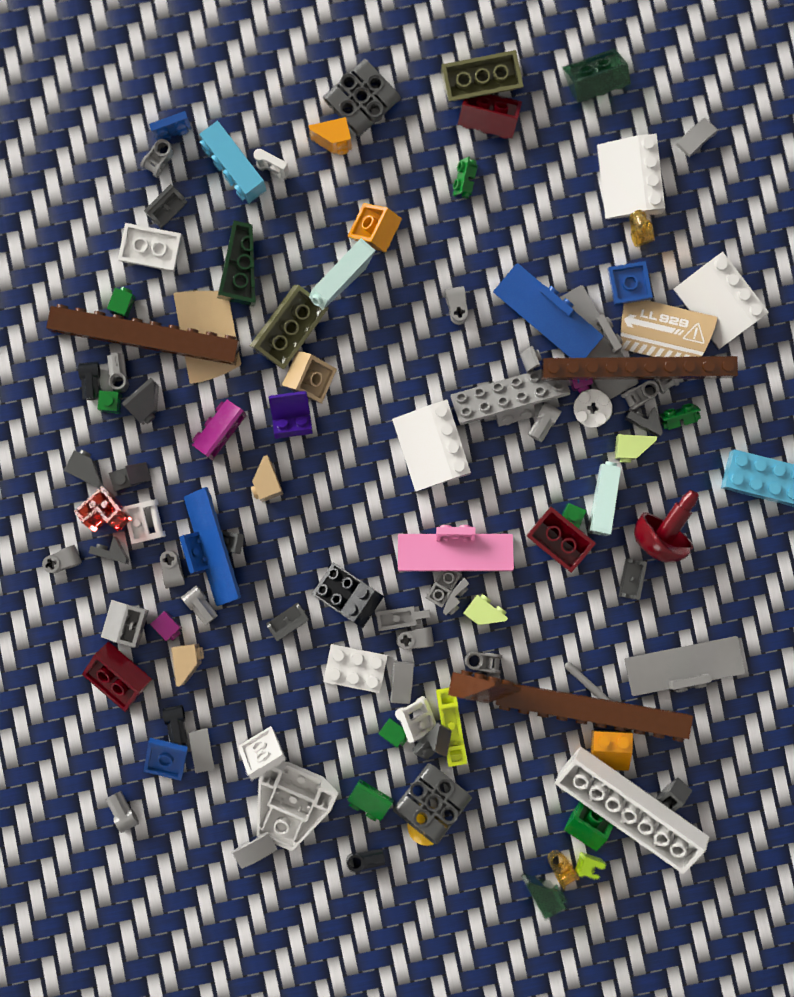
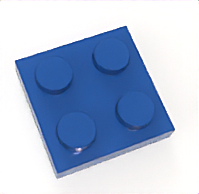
M185 111L149 124L156 141L160 139L168 141L172 136L185 135L192 129Z
M646 261L608 267L614 306L651 300L653 298Z
M150 738L143 772L181 781L188 747Z

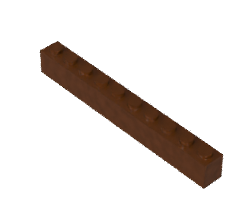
M57 304V307H50L46 326L50 332L236 365L240 342L236 340L235 336L225 335V338L218 337L217 333L207 331L206 334L199 333V330L188 328L185 331L180 330V327L176 325L164 327L161 326V323L150 321V324H147L138 318L125 320L124 316L113 314V317L105 316L106 313L94 311V314L87 313L86 309L76 308L71 310L68 309V306Z
M738 357L543 358L541 361L542 380L734 378L738 376Z
M515 683L513 686L521 687L520 692L496 700V705L501 710L510 711L511 708L518 709V713L529 714L532 711L537 712V716L549 718V715L557 716V720L568 721V718L576 719V723L587 725V722H594L595 726L601 728L611 725L614 726V730L626 731V728L633 729V733L645 735V732L653 733L654 737L665 738V735L673 736L672 740L680 742L690 738L693 720L691 714Z

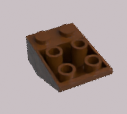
M461 670V673L453 672L448 695L490 703L520 692L521 687L513 686L514 682L502 680L501 683L500 678L488 676V679H486L487 676L484 674L474 673V676H472L473 672Z

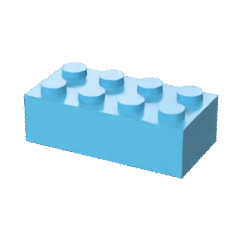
M218 120L199 134L203 151L208 157L212 155L211 158L214 161V165L219 171L223 170L225 179L230 186L235 185L236 193L242 201L246 200L249 204L266 191L262 177Z
M734 449L729 452L721 488L794 507V464Z

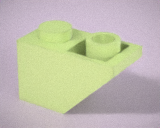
M483 594L481 596L476 595L463 612L465 616L477 625L503 622L508 619L505 616L507 612L499 606L494 608L490 605L491 600Z

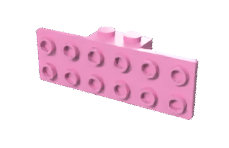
M442 525L437 527L436 534H398V571L514 570L512 534H475V527L470 525H461L460 527Z

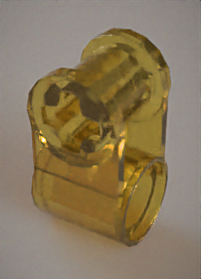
M640 209L634 211L630 215L629 220L631 238L635 247L655 241L652 223L650 220H647L645 212Z
M553 850L548 854V863L563 890L573 881L580 880L574 868L569 864L561 851ZM556 856L562 857V861L558 865L552 863L553 858Z

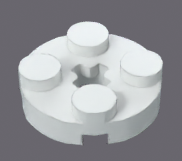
M587 390L580 393L575 400L574 414L576 419L584 426L599 427L605 424L612 415L613 406L611 400L600 390ZM592 403H595V406L598 407V411H595L594 414H591V411L588 410V406H591Z

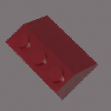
M494 94L464 99L458 125L466 129L480 130L485 134L491 133L499 135L501 138L513 139L522 101Z
M551 506L526 535V537L571 573L596 544V542Z
M109 641L93 656L82 673L86 679L124 712L129 709L152 680L146 672L136 666L132 660L128 659Z

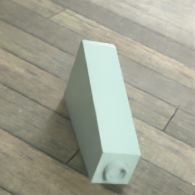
M360 238L312 289L309 296L312 302L324 310L367 268L376 250Z
M606 461L605 464L600 465L587 533L602 536L611 535L621 467H617V463Z

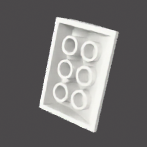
M657 134L638 135L598 144L605 219L662 214L665 209Z
M721 252L673 289L688 310L718 318L711 337L718 350L769 313L724 252Z
M448 400L428 405L392 419L415 492L470 475L471 471Z

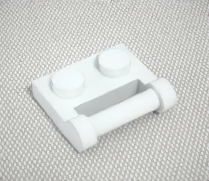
M262 149L254 151L253 155L259 170L267 169L271 171L270 174L274 177L287 179L289 175L287 162Z
M158 499L123 507L131 544L166 537L157 505H159ZM150 507L155 533L151 534L144 508Z
M424 696L416 699V702L400 708L395 712L397 719L402 723L409 743L425 736L436 725L428 700ZM421 709L422 713L410 720L409 714Z

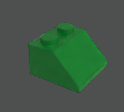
M359 779L347 800L350 802V807L357 811L362 809L366 812V816L373 821H376V819L381 821L393 804L391 797Z
M579 801L570 815L564 831L597 852L608 840L613 824Z

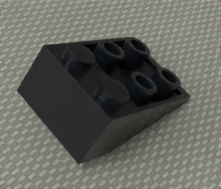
M334 562L312 593V595L361 628L365 626L384 598L382 594Z

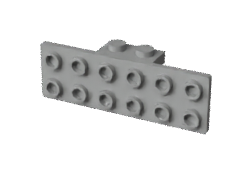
M583 285L559 297L562 300L568 299L574 305L572 307L574 311L604 336L586 358L624 357L620 351L622 348L621 344H623L621 337L612 330L613 324L609 317L605 318L604 314H599ZM637 379L593 380L598 390L604 392L609 399L638 384Z
M540 369L454 393L450 397L460 425L496 416L498 426L500 427L535 417V404L570 395V389L566 380H542V371Z
M737 636L624 659L632 696L667 689H676V692L687 691L689 686L695 685V688L707 687L706 683L712 682V680L745 674Z

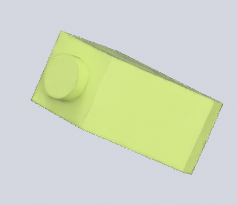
M618 434L616 436L615 459H620V463H631V460L638 458L657 441V436Z

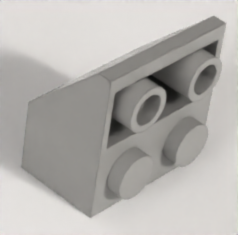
M111 600L101 637L130 647H139L149 610Z

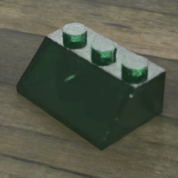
M615 48L562 67L570 91L578 103L586 102L590 98L605 95L607 92L622 89L631 84L628 64Z
M526 873L521 875L545 920L566 909L564 905L566 899L557 884L553 886L549 880Z

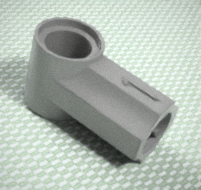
M123 353L108 355L109 384L115 392L124 393L129 388L125 356ZM118 379H123V384L120 387H116L115 382Z
M545 402L528 435L542 443L562 411Z
M197 585L181 596L184 603L191 611H194L204 626L218 616Z
M122 791L106 798L114 815L115 825L120 833L139 824L133 809H130Z

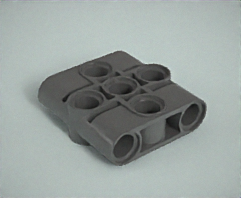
M364 59L351 72L344 74L341 77V81L326 93L323 99L340 118L346 117L348 127L360 137L375 122H379L383 115L401 97L387 80ZM348 81L354 83V85L349 88L346 87L344 84ZM377 82L381 86L375 89L371 87V84ZM359 95H365L367 99L364 101H359L357 97ZM347 107L353 109L350 114L344 113L343 110ZM376 108L380 112L373 115L370 113V110Z
M428 763L395 805L393 811L429 841L438 845L472 797L438 768ZM440 784L448 786V793H443L440 790ZM413 787L421 789V796L414 795ZM429 799L436 801L437 807L435 809L429 807ZM445 811L452 814L451 821L445 820L443 816ZM418 814L425 817L424 824L417 822L416 816Z

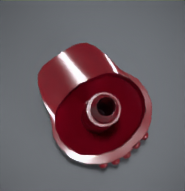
M690 489L680 502L674 504L664 520L653 514L643 512L637 520L634 530L635 540L638 545L652 558L666 563L678 562L688 557L694 548L693 543L680 530L691 516V510L695 507L699 494Z

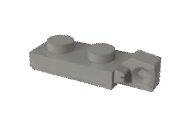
M419 606L376 612L378 630L383 631L421 624V619L430 617V611H419Z

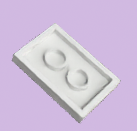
M125 223L118 261L175 272L182 234Z
M331 644L323 682L380 693L388 655Z
M271 726L238 746L247 774L251 780L263 776L265 772L279 766L286 760L276 733Z

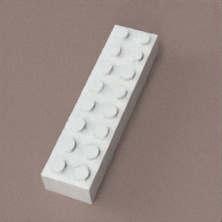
M581 746L560 770L554 784L682 874L706 851L709 841L708 835Z

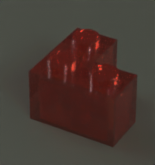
M101 486L74 510L80 521L93 532L97 531L105 522L116 531H119L132 520L115 495L104 486Z

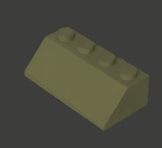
M516 50L441 65L443 85L449 102L524 87Z
M293 285L250 344V347L283 370L329 309L326 307L322 310L319 306H316L309 298L310 293L300 285Z

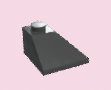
M150 378L122 403L142 425L145 423L149 424L156 417L159 385Z

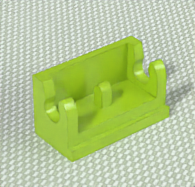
M581 852L575 871L581 877L587 876L598 879L600 877L597 874H593L595 873V867L605 869L606 863L601 858Z

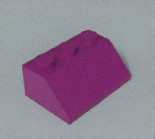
M229 400L222 401L217 406L215 416L207 419L204 424L205 429L202 433L198 432L192 440L194 442L192 446L212 461L247 416L241 408Z

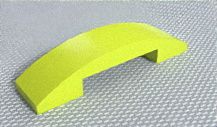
M449 688L437 689L436 694L441 724L452 731L447 753L448 767L468 764L457 697L448 695Z

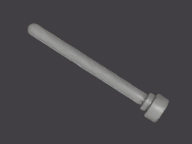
M570 662L565 663V668L597 698L611 700ZM626 728L628 732H631L633 730Z

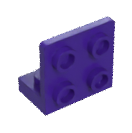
M306 391L271 395L268 397L275 439L313 434Z

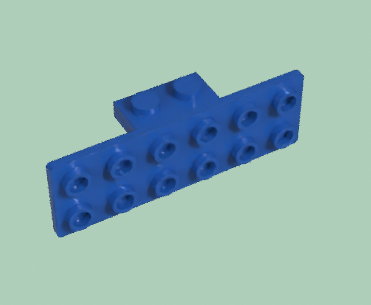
M518 263L493 291L494 294L570 358H586L604 337L572 308L574 305L568 299L562 300L557 296L559 292L552 286L548 288Z
M208 487L184 496L194 533L182 535L179 538L190 574L203 570L206 571L215 604L220 606L240 599L241 595L223 539V533L217 519V513L214 509L212 496Z

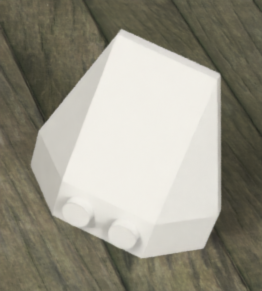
M282 762L279 766L273 767L259 778L257 837L268 832L274 844L293 851L331 811L338 792L323 776L290 762Z

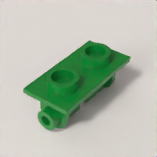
M470 157L461 159L457 165L458 174L453 184V196L462 194L463 198H469V195H472L474 182L468 180V177L475 179L478 165L476 164L477 161L470 160Z
M690 403L683 405L680 409L665 410L664 413L659 414V417L664 421L662 422L663 429L671 430L681 427V419H683L684 425L698 422L701 419L698 411H701V409L696 404Z

